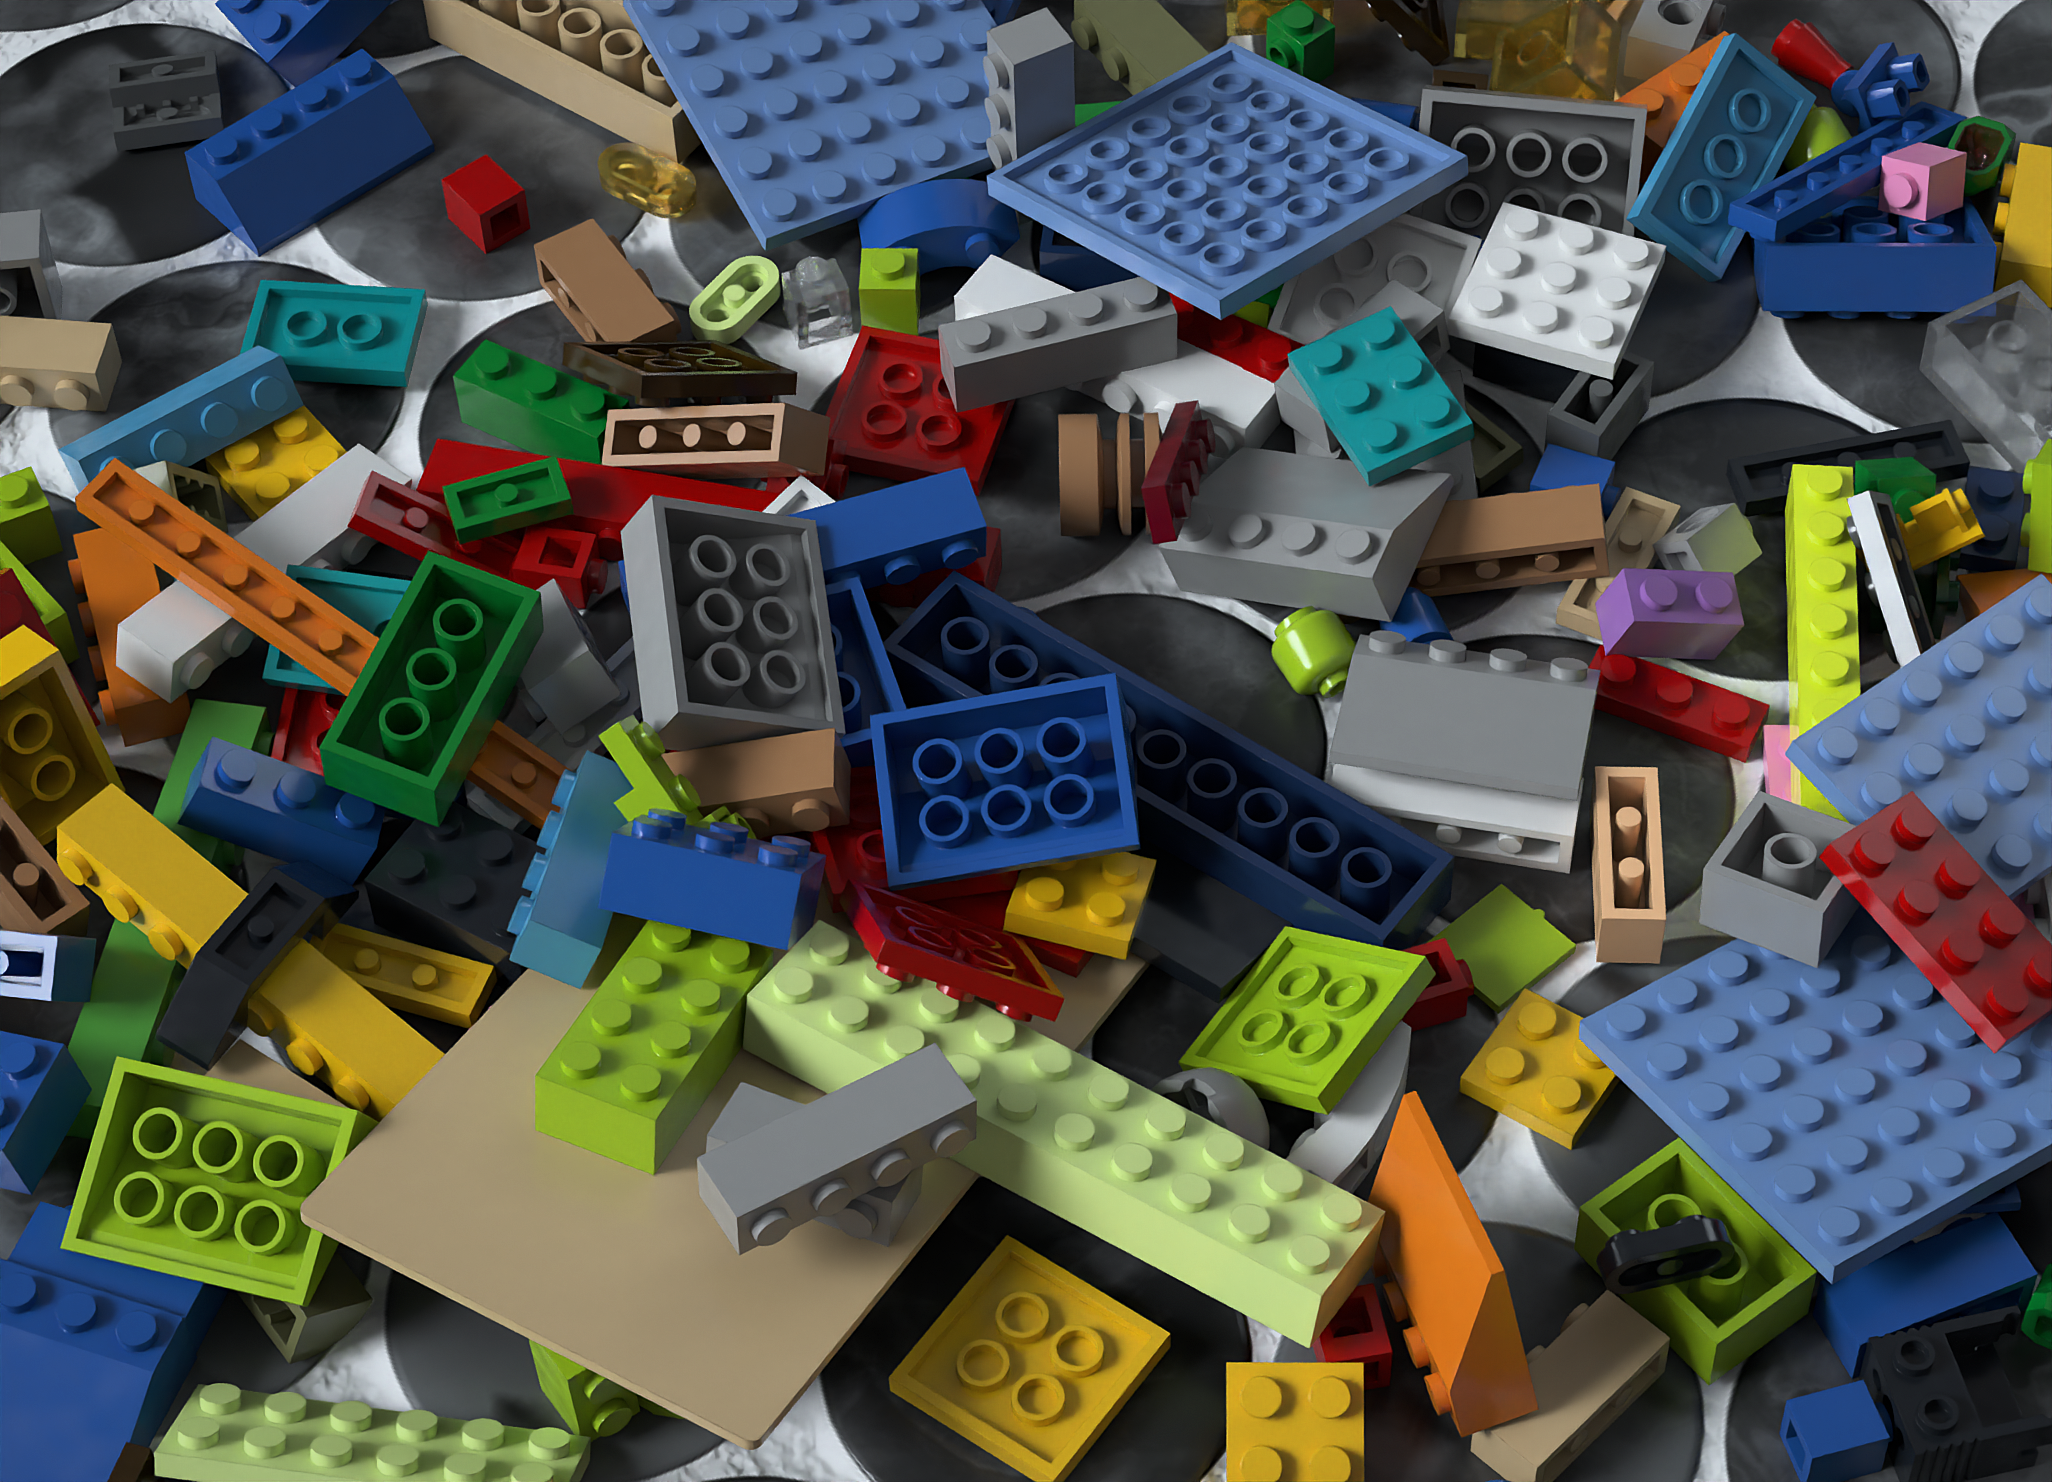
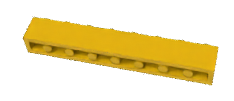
M113 783L57 826V863L63 874L76 885L85 884L102 898L108 911L117 920L123 923L130 921L148 936L153 948L163 958L170 961L176 959L186 969L189 968L200 948L248 895L246 891ZM303 938L248 1001L247 1026L255 1034L261 1037L268 1035L287 1051L288 1057L301 1072L306 1075L315 1074L332 1088L340 1103L350 1109L358 1110L378 1122H381L445 1055Z

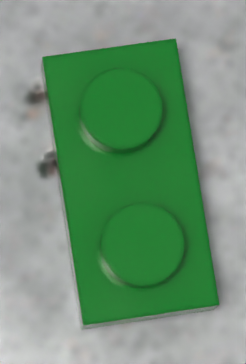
M556 456L442 486L445 502L459 544L574 514L571 496Z

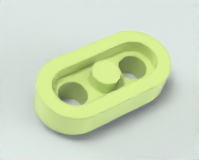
M745 256L731 262L690 304L689 317L694 337L698 340H717L725 344H730L739 339L778 300L781 288L777 266L771 260L761 256Z

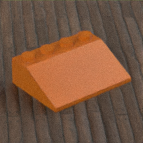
M1413 1091L1404 1094L1368 1199V1203L1386 1211L1374 1262L1370 1269L1375 1278L1383 1275L1387 1276L1389 1282L1382 1285L1384 1296L1394 1321L1397 1323L1407 1319L1410 1328L1403 1330V1335L1411 1358L1417 1369L1428 1365L1432 1373L1424 1376L1433 1406L1438 1416L1450 1412L1462 1438L1539 1410L1505 1270L1417 1092Z

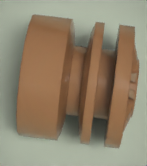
M1143 412V439H1130L1129 413H1120L1115 439H1103L1097 413L1059 414L1061 536H1099L1104 509H1116L1122 535H1131V509L1145 508L1141 487L1163 436L1159 425L1158 412ZM1145 509V532L1146 535H1151L1147 513Z

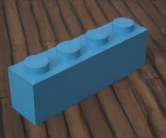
M258 345L58 449L80 493L114 458L132 470L164 460L188 467L304 406L282 356Z
M587 750L576 773L567 769L562 773L551 800V804L561 807L559 813L553 810L549 812L536 844L546 849L545 855L536 852L522 884V888L532 891L530 898L523 895L520 897L507 928V931L517 935L509 958L510 961L578 989H581L602 949L613 915L612 911L598 908L611 834L613 831L629 823L614 802L634 788L616 762Z

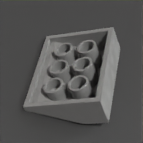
M1425 85L1422 90L1418 132L1467 155L1468 175L1445 188L1442 192L1411 208L1410 215L1468 235H1480L1482 240H1486L1503 202L1633 237L1635 226L1627 221L1626 218L1638 197L1647 104Z
M1241 447L1199 484V495L1194 496L1191 502V516L1185 519L1177 541L1160 543L1159 549L1181 591L1301 609L1313 606L1316 611L1326 609L1341 615L1392 622L1455 481L1452 474L1406 469L1369 487L1352 461Z
M651 495L621 530L643 721L647 722L656 731L665 749L677 751L835 728L839 739H841L846 732L816 520Z
M1374 631L1370 633V636L1360 634L1350 663L1331 745L1329 763L1577 801L1591 739L1601 670L1589 669L1585 662L1573 658H1555L1551 663L1529 660L1526 654L1513 649H1494L1490 654L1466 650L1464 644L1453 640H1434L1429 645L1406 641L1404 635L1392 631Z

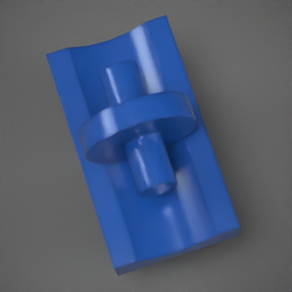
M1894 42L1878 45L1859 70L1843 72L1833 83L1831 96L1835 106L1841 112L1851 117H1859L1860 122L1857 131L1860 134L1887 119L1903 117L1910 108L1909 93L1923 91L1930 82V78L1920 53L1899 56Z

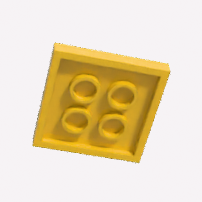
M1006 1235L889 1376L890 1391L1033 1481L1064 1482L1171 1347V1333L1009 1235Z

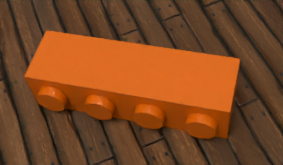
M103 528L73 534L78 558L68 560L67 562L76 595L87 593L88 601L78 603L77 605L86 638L97 636L99 645L88 647V652L96 682L107 680L109 689L98 692L106 725H119L125 747L183 733L191 713L187 691L172 703H169L116 666L118 624L162 592L155 564Z

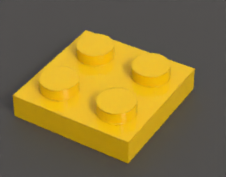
M302 406L204 459L207 471L212 476L218 477L222 488L249 518L255 522L347 453V451L305 406Z
M1121 852L1022 869L1006 909L1003 930L1126 960L1154 880L1157 860L1128 852Z
M1524 988L1460 1077L1459 1091L1572 1150L1616 1087L1620 1078L1579 1039L1580 1020L1584 1018Z
M1226 1362V1482H1364L1363 1362Z

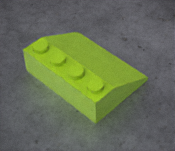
M117 1056L60 1248L308 1307L340 1242L304 1224L301 1220V1204L380 1122L355 1109Z

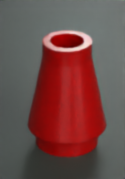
M1798 19L1792 20L1781 31L1771 49V54L1779 59V67L1823 85L1831 90L1833 83L1843 72L1854 70V66L1839 54L1812 22L1804 24Z

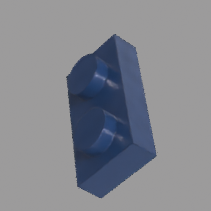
M1969 465L1964 494L1985 537L1961 548L1959 569L1978 572L2015 569L2025 500L2023 492L2024 474Z

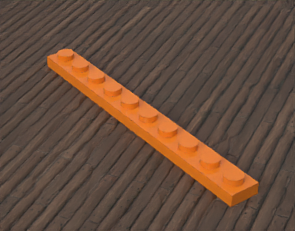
M116 458L75 497L77 511L348 697L379 641L378 637ZM496 720L466 779L542 830L549 812L553 810L559 813L561 807L551 804V800L562 773L565 769H570L499 720Z

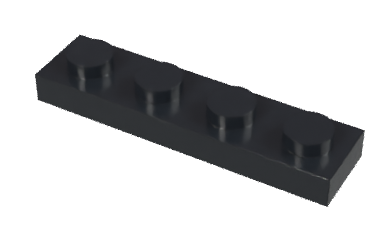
M1946 420L1728 459L1726 476L1742 514L1745 517L1785 510L1793 464L1853 467V489H1855V461L1913 457L1936 474V483L1966 478L1970 460L1952 421Z

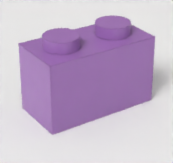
M1623 568L1595 603L1605 656L1623 654L1628 657L1714 660L1744 626L1733 572Z

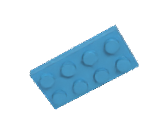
M1737 33L1724 36L1626 220L1656 243L1665 245L1669 253L1706 281L1720 280L1746 232L1728 224L1730 203L1773 181L1817 96Z

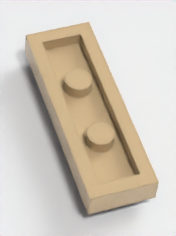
M1626 487L1605 523L1610 576L1574 579L1557 608L1556 624L1602 640L1595 606L1596 601L1623 568L1653 569L1659 557L1652 545L1677 526L1681 506Z

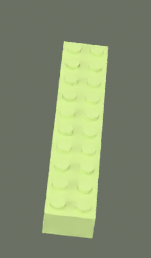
M818 920L747 994L743 1049L827 1094L936 1043L977 1100L976 1139L970 1141L959 1153L948 1158L1309 1349L1373 1265L1386 1211L974 999L972 1002H963L951 998L936 988V982L918 976L914 977L913 982L908 983L883 974L876 968L877 963L870 952L864 948V942L821 920Z

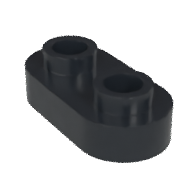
M1691 1215L1680 1219L1671 1226L1644 1232L1637 1229L1619 1232L1608 1239L1605 1248L1597 1256L1596 1262L1607 1290L1616 1294H1629L1710 1275L1730 1262L1734 1256L1735 1248L1722 1221L1707 1218L1704 1215Z

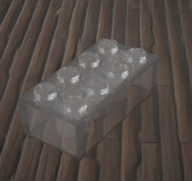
M2021 279L1928 323L1919 370L2017 473L2024 474L2028 459H2035L2046 441L2052 439V310Z

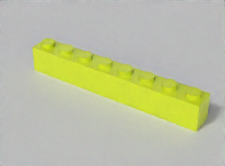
M1792 465L1785 507L1790 744L1803 733L1861 695L1856 546L1847 528V517L1852 515L1847 498L1854 496L1853 467ZM1790 761L1791 802L1849 823Z

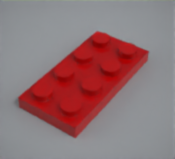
M1913 791L1832 841L1819 856L1824 864L1994 1054L2052 1014L2051 943Z

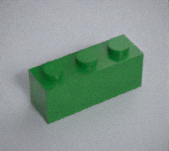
M486 339L453 376L462 423L539 455L556 456L557 458L602 465L608 410L630 409L628 399Z

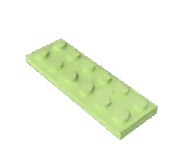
M228 1383L198 1384L154 1452L155 1476L197 1482H580L590 1462L591 1437L571 1435L562 1429L553 1427L534 1430L505 1426L496 1420L486 1418L468 1421L438 1417L426 1410L417 1409L402 1412L372 1408L360 1401L335 1403L305 1399L302 1395L294 1392L269 1394L240 1390L235 1385Z

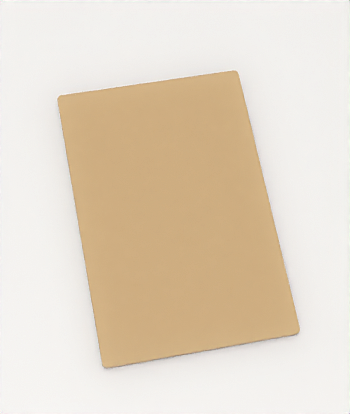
M821 882L813 926L818 920H821L862 941L858 932L852 928V922L846 912L832 913L823 882ZM613 912L602 949L581 989L528 968L303 1201L300 1207L301 1220L307 1226L744 1449L754 1450L766 1441L980 1174L950 1158L938 1157L924 1164L921 1193L889 1247L865 1238H854L840 1229L812 1219L792 1229L786 1237L773 1245L758 1246L738 1255L699 1195L697 1157L706 1153L707 1134L741 1082L804 1105L827 1095L826 1092L744 1050L743 1046L655 1175L536 1131L535 1075L648 921V919ZM761 945L774 950L773 967L794 947L793 945L788 950ZM1130 951L1126 960L1095 953L1077 978L1041 964L1065 998L1056 1021L1053 1022L1035 1015L1031 1022L1011 1019L1079 1053L1149 967L1150 963ZM974 996V1000L1000 1012L995 1007L996 1002Z

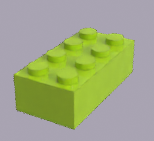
M648 920L535 1075V1130L655 1175L742 1048L747 994L773 968L774 950L752 942Z

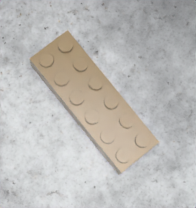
M423 0L429 37L677 166L702 143L623 7V0Z

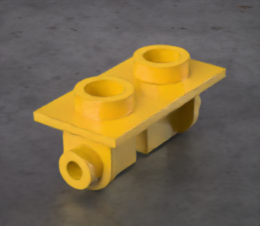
M1948 488L1942 490V493L1910 507L1914 520L1905 524L1899 513L1896 514L1913 571L1985 537L1962 488L1951 493ZM1856 547V553L1868 573L1869 568L1864 552Z

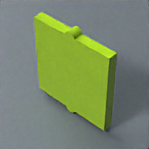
M1500 884L1428 941L1432 942L1446 938L1455 959H1464L1468 964L1474 982V994L1498 1014L1513 1003L1524 988L1529 990L1574 954L1576 950L1575 943L1545 920V912L1543 910H1533L1503 884Z

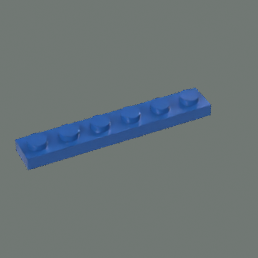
M1920 101L1911 106L1903 117L1887 119L1730 203L1728 224L1749 232L1750 236L1756 240L1764 242L1778 241L1833 209L1846 204L1851 199L1871 188L1877 187L1880 184L1882 156L1918 142L1944 148L1948 147L1958 124L1962 120L1967 119V117Z

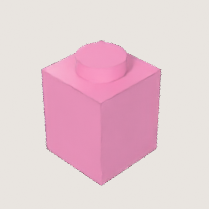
M1918 142L1882 156L1878 210L1927 221L1963 207L1967 153Z

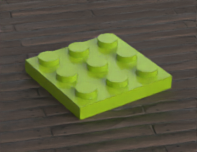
M1285 926L1178 1063L1183 1071L1207 1067L1225 1070L1239 1076L1253 1089L1259 1098L1329 1115L1436 974L1426 956Z

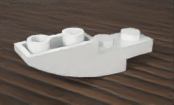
M1403 1021L1397 1024L1329 1115L1314 1112V1128L1306 1130L1296 1140L1289 1156L1285 1160L1351 1194L1354 1193L1370 1172L1385 1147L1404 1095L1409 1064L1410 1026Z

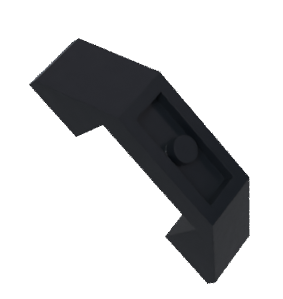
M309 860L272 867L195 954L156 1031V1040L209 1072L247 1028L248 1001L307 932L323 940L357 901L359 890Z

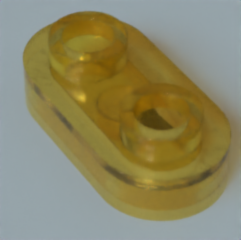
M629 142L614 144L606 148L598 158L599 180L603 189L656 217L676 218L690 212L697 202L696 181L693 173L688 168L639 144Z

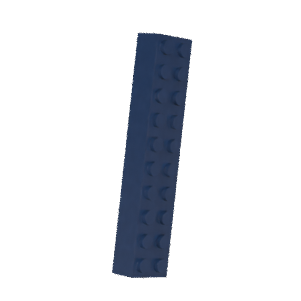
M955 570L883 643L904 703L912 708L1116 673L1127 709L1134 760L1140 837L1293 924L1292 928L1401 951L1411 948L1451 900L1454 855Z

